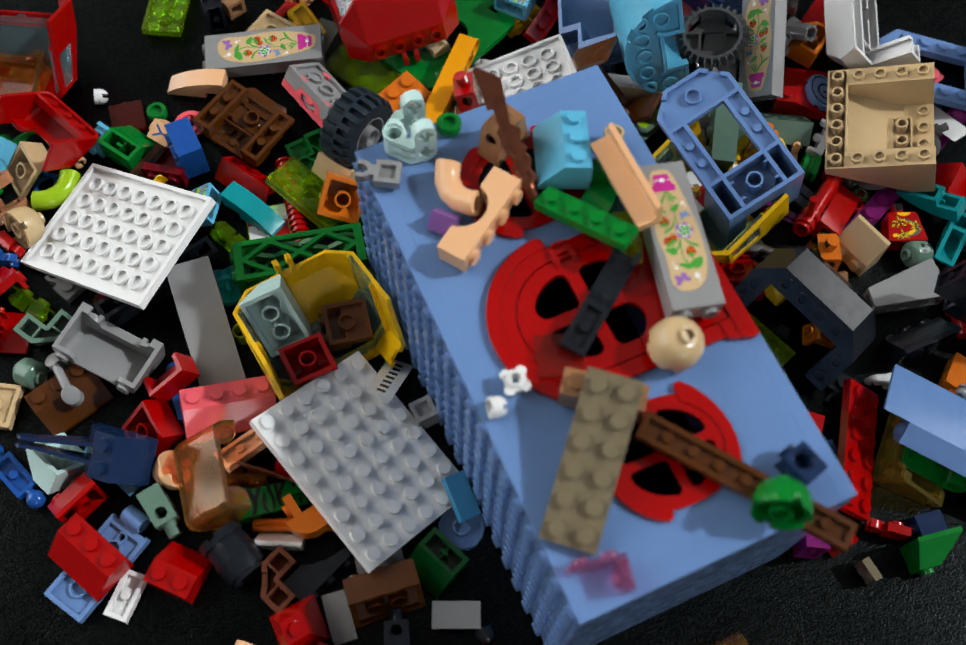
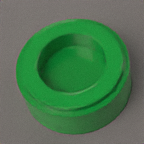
M160 102L152 103L146 109L147 116L152 122L154 118L165 120L168 116L165 105Z
M454 113L441 114L436 120L437 132L446 138L457 136L462 128L460 117Z

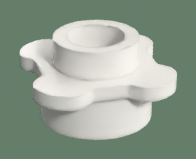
M518 365L516 369H504L500 372V379L504 381V392L506 395L513 396L514 394L530 390L531 382L527 380V369L524 366ZM514 378L518 379L517 383L513 382Z

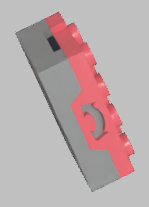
M319 62L289 65L282 81V86L321 128H323L322 123L324 118L326 119L329 109L333 107V103L341 97L342 93L346 92Z

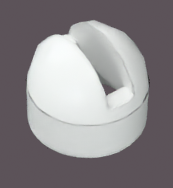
M93 89L95 105L105 104L109 98H103V95H108V93L104 89Z
M501 396L486 398V411L489 419L505 416L508 412V408H503V405L508 404L505 398Z

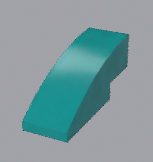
M235 181L220 194L223 205L239 213L242 220L270 237L274 236L286 224L266 203Z
M935 184V192H908L899 189L896 191V194L916 207L956 223L966 209V197L946 193L945 186Z
M966 213L962 214L957 223L947 221L933 256L934 260L949 267L954 266L966 242Z

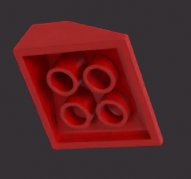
M784 67L783 98L770 100V113L805 116L806 118L817 120L826 119L827 112L818 110L819 107L817 105L813 106L809 102L805 93V85L807 84V79L815 74L828 78V72Z

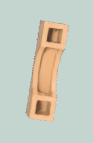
M496 166L492 168L480 185L483 201L487 205V210L483 217L468 226L451 225L437 245L439 259L465 273L471 265L475 266L484 246L491 244L496 229L499 225L505 224L509 216V210L513 205H518L523 196L521 179Z

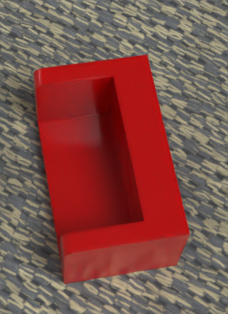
M175 352L171 355L175 362L171 369L159 379L145 377L143 383L149 396L170 401L179 393V390L184 389L200 376L193 358Z

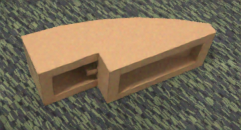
M198 69L171 76L167 92L170 95L207 98L208 94H218L227 85L228 77L226 70Z

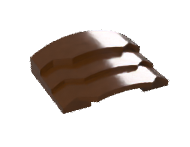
M232 79L194 117L193 121L195 126L206 137L227 153L236 156L249 165L258 167L269 156L270 150L283 137V134L295 122V119L287 115L286 107L274 102L256 88H245Z

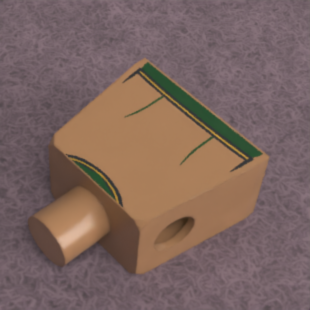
M506 104L510 124L520 128V141L523 142L528 137L526 118L522 113ZM492 114L481 127L478 155L498 167L508 155L496 132L499 128L495 114Z

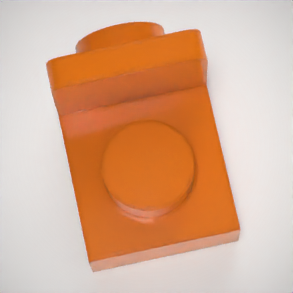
M812 322L802 327V345L808 346L816 343L829 349L835 346Z

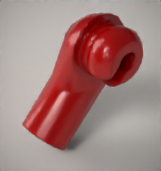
M284 3L275 14L284 18L288 14V10L298 3Z

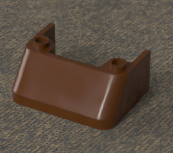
M617 36L576 50L572 57L576 71L598 65L632 123L652 117L662 94L656 93L629 101L600 65L609 58L618 41Z

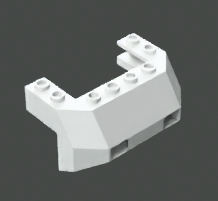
M824 0L826 54L831 60L848 69L921 63L919 45H913L911 35L879 45L876 0Z

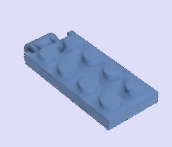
M131 504L123 510L120 519L116 514H111L98 529V532L133 563L151 542L148 538L140 535L148 527L151 520L145 513ZM64 570L44 592L46 597L81 624L103 600L102 598L97 602Z

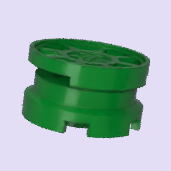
M805 152L799 165L805 171L803 179L812 183L818 173L822 156L815 157L811 153Z

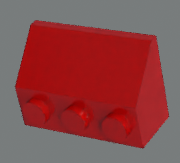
M77 513L57 531L47 554L97 602L134 565Z

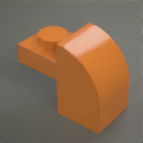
M290 493L282 498L285 503L282 509L287 518L290 519L286 522V525L295 536L312 539L331 529V526L314 505L301 512Z

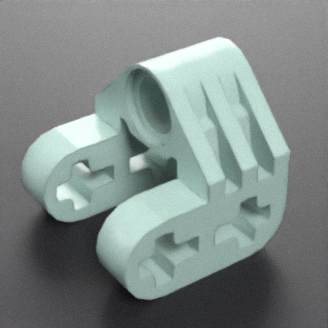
M418 90L406 91L400 97V109L394 111L385 124L382 133L386 154L412 165L430 160L437 154V132L433 122L426 118V107L421 92ZM411 133V138H407V134Z

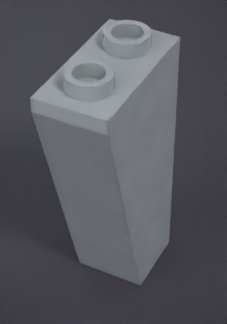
M933 258L927 259L869 287L862 295L875 307V314L938 305L944 299L934 293L940 272Z

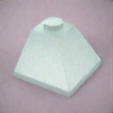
M64 432L57 434L67 436ZM33 442L85 453L76 445ZM26 449L32 478L47 495L67 488L76 476L84 472V463Z

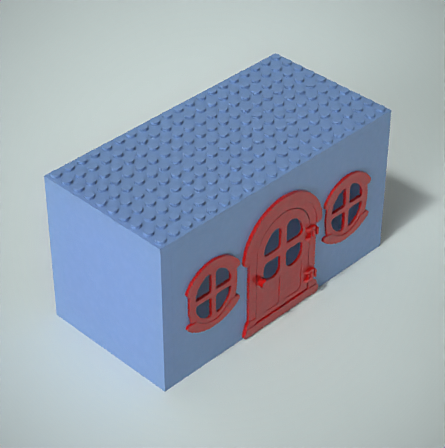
M598 65L505 98L506 104L522 113L526 118L528 137L522 143L527 146L526 152L532 158L531 169L535 174L532 129L559 111H586L590 143L603 137L604 129L608 124L613 122V124L621 126L624 129L623 141L638 166L657 164ZM486 105L458 114L461 119L462 128L461 132L455 137L446 138L441 136L437 132L436 123H433L437 132V154L430 160L410 165L386 154L383 142L355 151L356 162L353 163L355 173L366 171L358 168L359 159L366 160L371 164H376L377 159L403 162L399 189L373 186V180L366 182L356 181L358 187L357 194L360 199L358 203L362 212L360 216L364 224L362 225L365 234L364 241L367 246L365 249L370 266L368 269L391 299L406 343L404 349L405 351L409 350L411 365L414 369L417 368L419 382L422 388L426 387L438 413V423L440 426L444 425L446 441L449 446L453 445L455 451L453 455L458 466L462 464L468 483L472 486L478 506L481 505L483 511L481 516L484 524L492 529V541L495 547H500L503 556H501V560L505 569H510L512 573V585L516 592H521L523 609L526 614L530 613L533 618L531 625L537 637L541 636L544 645H595L779 557L808 533L801 529L792 531L771 529V523L762 520V525L757 523L751 517L750 501L708 478L701 485H692L679 462L656 451L629 464L622 463L596 555L539 538L576 410L557 405L565 366L587 371L588 366L645 382V385L650 386L645 414L647 411L655 414L658 411L664 410L683 412L695 434L694 436L770 477L781 474L774 466L782 459L778 454L790 443L796 447L804 440L828 466L827 469L806 486L812 495V500L836 512L858 493L712 252V259L726 303L715 317L704 319L702 316L690 319L701 328L704 335L705 348L702 357L696 364L681 373H673L675 371L659 368L652 361L647 351L649 331L655 324L665 319V314L641 231L638 232L637 237L623 253L632 258L635 257L637 252L642 255L611 308L612 310L623 305L640 337L628 343L617 342L606 321H604L597 333V337L603 346V352L596 356L584 357L583 359L556 349L552 343L551 336L570 326L589 293L579 271L583 267L599 262L603 269L614 247L535 210L534 203H530L525 189L521 187L523 196L516 206L513 205L509 210L507 221L504 225L498 226L493 241L490 245L484 246L480 259L475 266L471 265L465 273L439 259L437 245L443 236L427 230L431 210L441 208L461 216L462 220L458 226H468L477 222L487 210V205L483 201L481 212L477 217L455 212L441 200L435 186L436 159L444 158L460 162L462 164L460 170L462 184L468 189L481 192L480 185L495 166L478 155L481 127L494 114L493 109L488 111ZM411 133L407 134V138H411ZM591 150V158L593 159L596 157ZM508 156L497 168L516 177L512 169L514 163ZM535 178V183H534V184H535V186H536V190H537L538 195H540L545 189H537L536 178ZM587 189L557 190L581 200ZM618 197L609 214L634 225ZM556 278L566 279L579 302V307L551 319L541 318L535 310V303L540 292L552 280ZM518 365H522L527 369L526 377L531 382V388L527 392L523 391L520 394L508 396L504 392L505 386L504 381L500 379V372L504 369L513 370ZM514 378L513 382L517 383L518 379ZM490 396L505 398L508 403L503 405V408H508L505 416L489 419L486 411V398ZM794 459L795 464L799 468L803 469L802 463L799 460ZM665 461L669 464L682 492L679 495L673 496L652 494L636 486L631 479V475L658 462Z

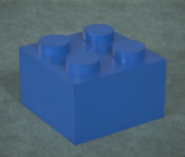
M188 116L164 125L167 133L163 135L177 167L184 168L187 178L190 179L210 171L205 154Z

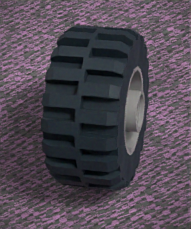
M363 86L350 88L348 92L342 93L341 97L336 99L333 107L327 112L328 115L322 123L323 128L320 130L321 137L319 142L322 151L348 169H354L353 163L356 162L355 151L383 142L382 130L393 114L392 107L386 99Z

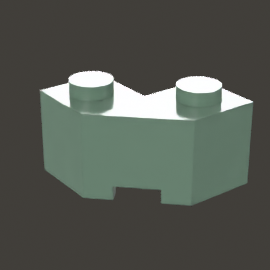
M61 309L46 326L30 313H27L13 330L35 346L53 344L72 316Z

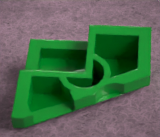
M322 128L304 134L303 138L284 145L288 157L293 159L294 167L301 178L305 177L311 170L318 152L322 151L319 142L321 137L320 130Z

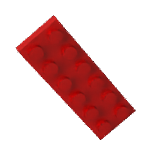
M850 378L845 379L843 383L837 461L858 494L839 510L863 522L869 521L871 511L874 447L876 445L875 432L879 400L876 393Z

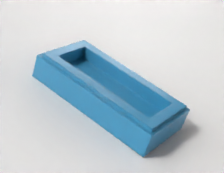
M463 470L441 479L459 523L481 514Z

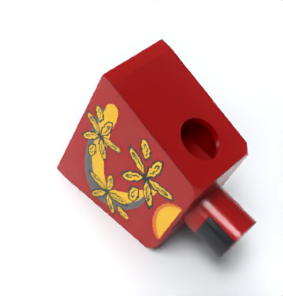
M901 203L890 206V212L881 221V234L891 243L886 251L901 250L903 245L909 241H928V237L916 212H904Z

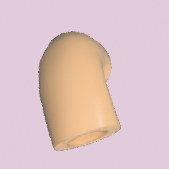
M436 159L435 186L441 200L455 212L477 217L482 209V194L480 191L468 189L462 184L460 180L462 164L450 159Z

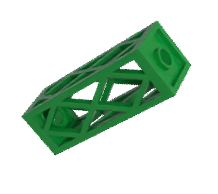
M361 223L232 243L233 251L229 252L230 262L235 269L231 271L233 283L238 284L243 295L246 289L277 274L274 268H270L273 266L272 260L276 259L280 263L282 271L288 269L289 266L284 260V254L289 253L294 261L297 258H309L323 250L351 251L356 249L358 258L368 269ZM325 237L337 240L329 245L317 244ZM269 246L281 249V251L275 254L261 253ZM250 267L256 270L253 273H251Z

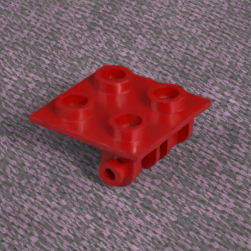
M0 307V353L27 355L30 342L13 330L27 313L4 312L5 308Z

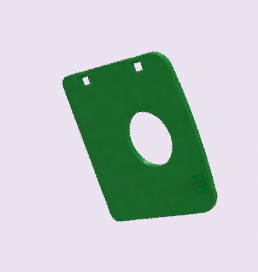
M455 0L459 23L467 29L468 36L479 39V47L472 64L491 50L515 26V17L500 11L495 13L491 10L494 7V0ZM424 47L418 48L421 59L419 62L414 60L413 51L410 50V52H406L409 58V65L406 66L403 63L401 53L380 60L400 75L407 70L423 86L432 91L451 50L434 59Z

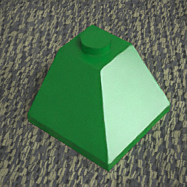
M958 526L917 537L900 547V552L910 575L919 573L923 577L935 573L934 568L943 563L963 531L962 527Z

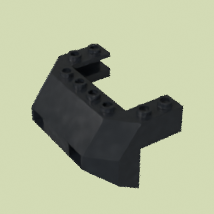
M780 245L759 263L734 290L745 308H747L772 284L835 344L805 374V377L822 391L850 366L874 340L876 336L875 307L810 246Z

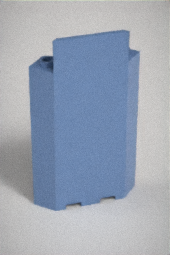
M895 364L883 407L904 419L902 423L899 422L896 425L893 439L966 477V400Z

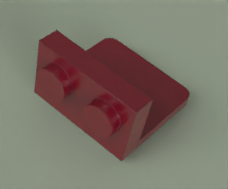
M163 147L165 153L156 163L143 162L141 169L146 179L154 181L157 175H162L168 179L164 184L187 188L190 179L187 178L184 168L177 167L169 148Z

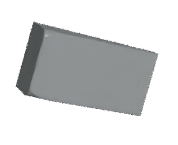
M342 589L321 596L333 644L341 645L357 640L358 637L345 590Z

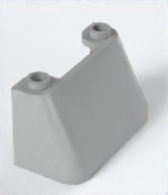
M83 302L53 343L52 348L56 353L55 357L65 363L70 361L116 385V388L124 394L128 395L129 392L135 393L143 384V379L149 377L165 357L164 344L156 339L149 343V340L145 337L142 340L107 322L103 315L100 314L98 316L92 313L94 308Z

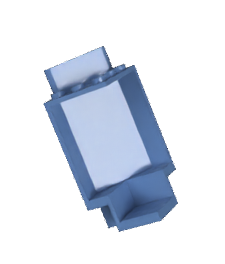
M558 0L559 34L561 33L571 59L576 50L617 36L608 0ZM617 41L607 61L600 64L605 71H609L612 74H616L615 64L624 62L619 41Z

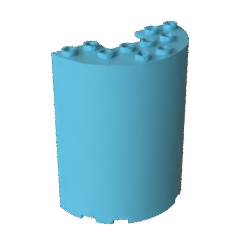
M608 0L626 71L633 81H636L642 86V89L648 92L663 93L664 90L690 74L687 58L681 59L674 37L675 34L685 32L682 0Z

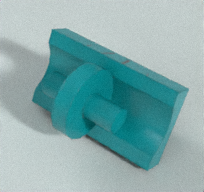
M233 265L225 269L213 270L223 305L228 307L237 305L242 296L238 284L233 283L231 273L232 270H235Z

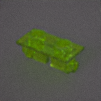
M214 221V224L211 226L210 236L228 252L233 251L232 243L247 241L240 234L233 237L236 234V230L226 221H219L218 223Z
M12 286L17 290L15 294L12 293L8 298L12 306L23 312L30 306L25 313H30L41 322L46 321L49 311L55 314L54 311L49 309L51 304L41 297L36 300L33 298L34 293L30 290L23 288L20 290L16 286Z

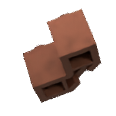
M280 545L262 562L261 599L275 613L299 601L283 582L300 566Z

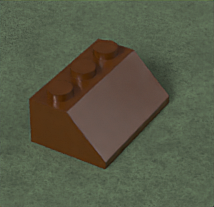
M74 363L65 368L64 372L70 384L84 393V401L81 405L71 407L62 400V388L56 376H53L24 396L35 414L53 435L62 432L66 433L115 399L97 375Z
M413 558L408 560L402 559L395 564L377 567L369 574L367 572L354 574L342 580L348 606L356 628L388 619L391 609H403V612L406 613L426 606Z

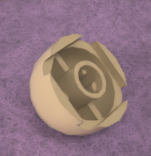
M19 206L3 214V222L7 231H13L16 235L14 239L19 242L22 248L28 249L42 239L45 233L44 223H46V220L40 212H36L27 206Z
M671 316L655 324L648 334L650 336L649 343H647V351L652 361L663 370L669 369L675 371L673 373H681L693 367L702 357L705 348L704 335L701 328L694 321L686 317Z

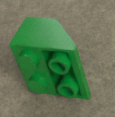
M131 125L111 127L97 141L105 156L130 172L157 143Z

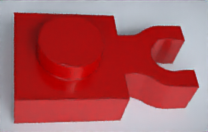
M871 517L870 521L865 522L864 531L879 533V536L903 542L911 537L912 528L904 526V523L892 520L885 523Z

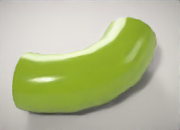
M72 169L60 170L58 180L52 187L32 192V208L35 211H45L61 206L80 181L81 174Z

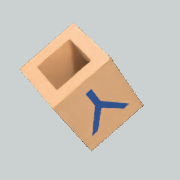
M154 118L149 126L147 137L169 148L163 134L167 133L164 125L170 122Z

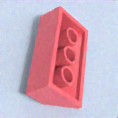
M266 376L179 390V402L187 442L241 433L252 429L249 425L250 421L276 404L275 392Z

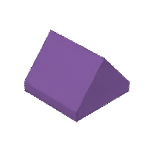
M441 208L431 210L427 230L444 237L451 225L458 226L462 217Z

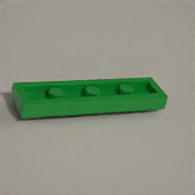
M549 185L533 202L535 210L623 252L638 235L639 227Z

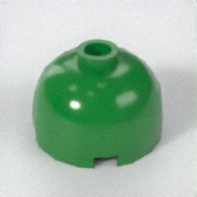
M779 474L760 482L753 492L750 510L751 517L761 525L762 520L771 523V529L784 531L800 530L805 528V522L809 521L811 524L813 521L812 495L803 483L789 475Z

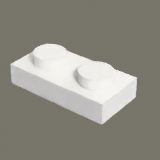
M129 570L119 580L103 614L128 624L147 585L143 581L145 575Z

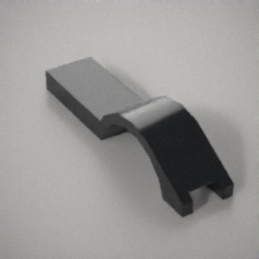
M616 248L613 249L593 287L559 343L560 347L581 359L584 358L642 254L637 252L635 257L632 258Z

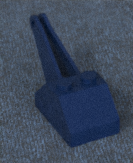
M97 423L92 424L90 436L18 433V439L32 442L17 441L15 446L84 463V472L88 478L105 483L144 486L150 485L158 439ZM33 442L88 447L87 453H82Z

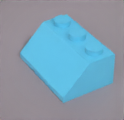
M559 111L532 129L537 189H546L548 185L555 189H589L593 166L586 111Z

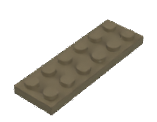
M588 366L539 538L593 555L597 554L645 382Z

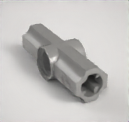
M790 17L786 21V35L790 41L797 39L812 42L816 38L818 31L816 25L801 23L796 17Z

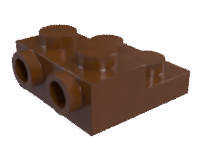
M365 297L321 306L322 314H318L320 326L326 329V333L322 334L327 347L329 346L330 352L352 348V344L374 340Z

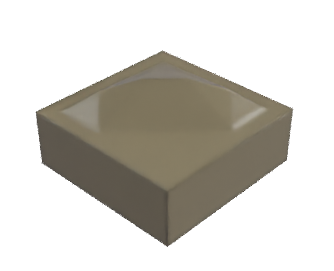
M866 557L854 565L867 586L883 578L870 557Z

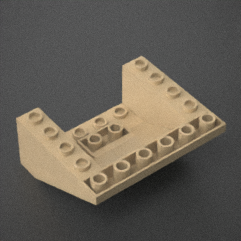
M934 62L828 71L825 174L908 192H935Z

